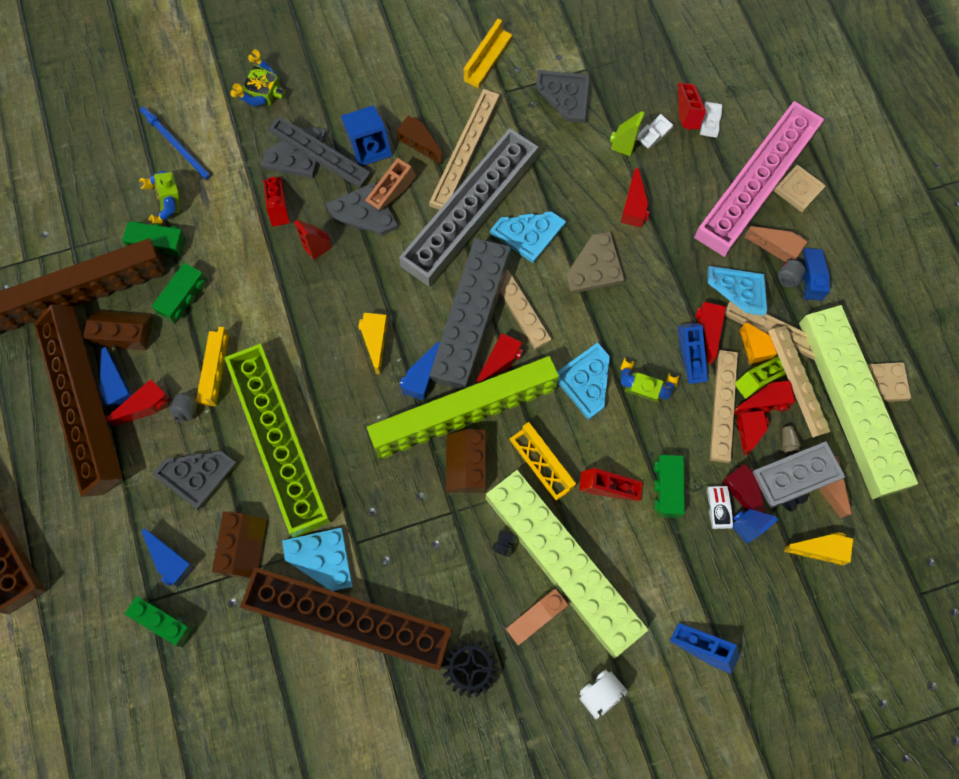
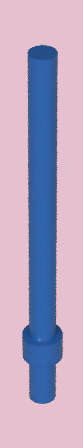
M145 106L140 108V112L147 118L148 123L156 127L205 180H208L211 175L161 124L160 119Z

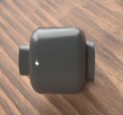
M788 260L783 263L779 270L778 279L785 287H796L804 278L806 269L800 261Z
M190 393L178 394L174 397L169 412L177 422L190 421L194 418L197 411L198 402L195 396Z

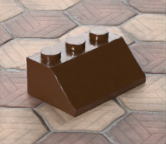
M97 310L86 321L83 339L90 346L147 351L153 315Z
M466 429L447 435L446 493H485V429Z
M223 511L212 572L218 576L250 579L254 567L260 568L268 520L243 513Z

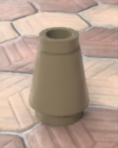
M787 426L782 428V452H784V455L791 456L800 452L802 447L794 427Z

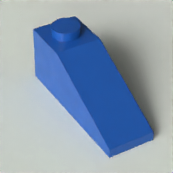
M804 248L803 266L806 269L804 276V299L823 301L830 292L829 272L823 250Z
M698 323L678 325L679 345L688 384L707 382L702 325Z
M437 342L407 371L406 377H402L400 387H402L404 395L425 400L431 383L429 375L440 342Z
M104 347L101 353L99 390L102 396L100 399L105 407L109 406L114 411L131 397L132 393L112 353Z
M749 509L746 513L741 511L733 518L735 522L732 528L748 544L763 534L778 519L775 516Z
M144 528L141 532L156 569L163 576L161 580L170 587L172 584L179 587L195 567Z
M678 623L670 639L671 643L707 664L732 674L740 657L736 644Z

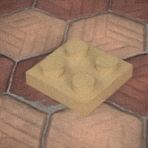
M796 165L779 183L774 192L803 212L823 191L826 185L799 165Z
M904 362L867 364L883 402L908 401L911 399Z

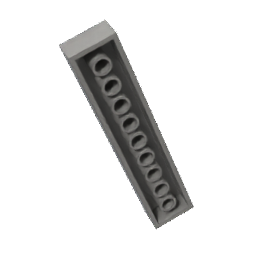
M509 128L399 257L401 268L430 287L535 162L538 156V146Z

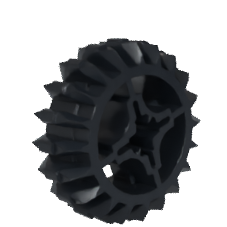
M470 639V646H466V641L462 640V648L456 643L454 644L456 652L451 649L448 650L452 657H444V660L449 662V665H442V668L449 669V672L444 673L443 677H451L446 684L448 686L452 683L455 684L452 688L453 692L459 687L461 689L459 692L460 696H463L465 690L468 691V698H471V691H475L476 697H479V689H482L485 694L487 693V689L484 687L486 684L490 688L493 687V684L489 681L490 678L497 680V676L492 675V672H498L499 668L492 667V664L498 663V659H490L495 653L494 651H491L489 654L486 653L489 649L488 645L483 649L480 648L482 641H478L477 646H473L474 640ZM468 651V659L465 663L454 664L456 658L461 653ZM475 651L486 659L488 666L479 665L475 662ZM470 657H472L473 666L476 665L477 668H481L473 670L471 680H469L468 670L465 671L464 668H460L469 665ZM453 671L466 674L467 686L457 681ZM488 672L483 682L473 686L475 674Z

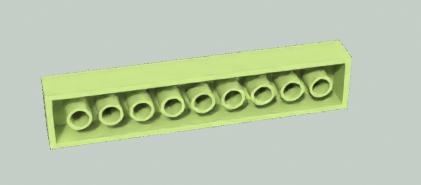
M842 305L806 315L799 323L800 327L806 333V340L809 346L811 345L812 352H814L816 357L814 358L872 500L917 485L916 477Z
M518 470L486 493L487 502L518 538L520 543L613 659L648 631L646 626Z

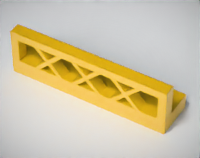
M496 20L464 67V81L477 88L481 86L512 40V34L502 30V20Z
M218 327V332L209 331L196 398L198 405L217 406L225 362L224 357H226L229 334L224 327Z
M529 422L522 426L521 431L509 438L510 442L555 502L575 488L576 483ZM525 435L529 441L528 447L519 446L516 440ZM529 451L538 452L540 461H531L528 458ZM541 466L550 468L552 471L551 478L541 475ZM552 483H561L565 490L556 495L552 489Z

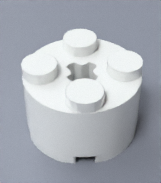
M604 670L596 677V683L593 686L589 683L580 691V701L596 720L600 717L599 712L601 715H604L620 701L621 693L624 696L628 693L612 671Z

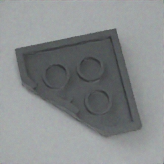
M538 70L536 89L567 122L585 123L589 75Z
M314 127L303 129L304 132L324 143L326 137L325 129ZM281 141L265 150L261 168L313 178L318 162L286 142Z
M371 183L326 203V207L334 222L346 223L351 225V227L364 231L365 229L373 231L381 236L398 229L397 223L387 205L379 211L365 201L375 188V183Z
M216 451L210 454H195L175 459L167 458L153 472V475L197 510H200L237 466V463L222 451Z

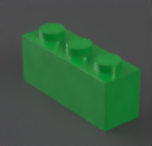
M140 221L127 222L122 238L125 246L150 238L160 254L181 257L186 237L180 228L174 226L170 228L163 227L159 224L149 225Z
M184 262L151 307L156 314L175 324L183 317L186 308L194 302L197 293L205 287L207 279L201 271Z
M659 455L657 461H654L653 471L657 473V480H654L653 485L654 492H657V499H654V511H657V517L681 518L684 515V456Z
M138 596L134 598L124 615L155 634L182 648L194 630Z

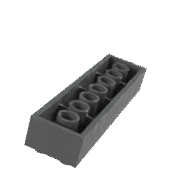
M474 238L429 375L433 383L459 390L471 386L512 257L509 246Z

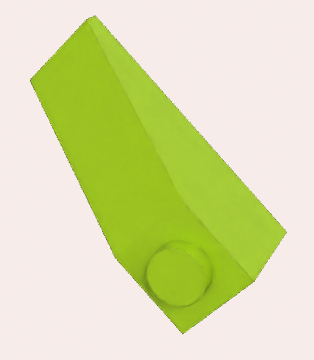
M639 112L619 125L617 132L613 131L610 142H612L611 150L631 156L645 112Z
M779 356L748 371L734 384L745 399H747L770 383L783 377L786 373Z

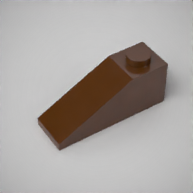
M408 115L396 130L398 141L442 165L443 153L424 124L418 118Z

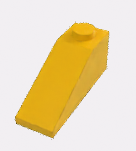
M364 313L363 319L359 321V330L362 331L375 372L380 374L388 325L387 315Z
M834 533L790 544L784 548V552L844 566L851 562L853 539L846 537L847 535L843 533Z

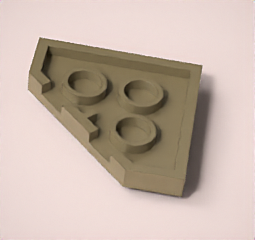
M610 232L592 235L566 274L570 294L624 282Z

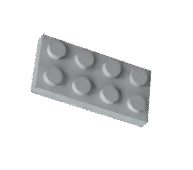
M826 441L752 472L770 508L845 478Z

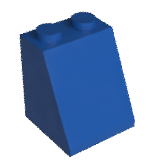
M374 105L341 116L344 130L359 166L392 156L385 125Z

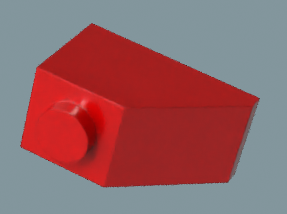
M764 411L740 413L736 418L743 455H748L754 449L769 427V421Z

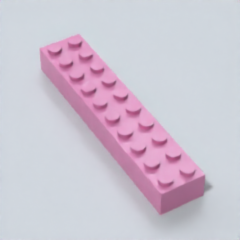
M794 101L699 226L694 238L725 257L817 133L824 118Z

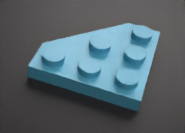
M544 212L541 215H519V217L515 218L501 217L491 228L490 234L534 264L566 225V221L553 212Z
M709 266L707 271L709 285L745 313L765 316L767 303L764 274Z
M596 343L557 371L559 375L558 384L588 421L601 412L605 405L610 356L599 343Z
M342 528L282 540L285 561L330 591L337 592L353 588Z

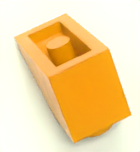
M744 323L739 331L750 365L773 359L777 351L770 335L749 323Z

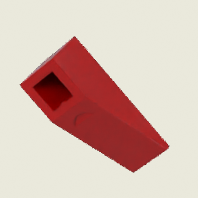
M281 176L263 180L266 209L271 226L289 224V214Z
M790 381L770 383L734 410V415L755 411H764V414H767L771 410H778V412L789 410L795 403Z

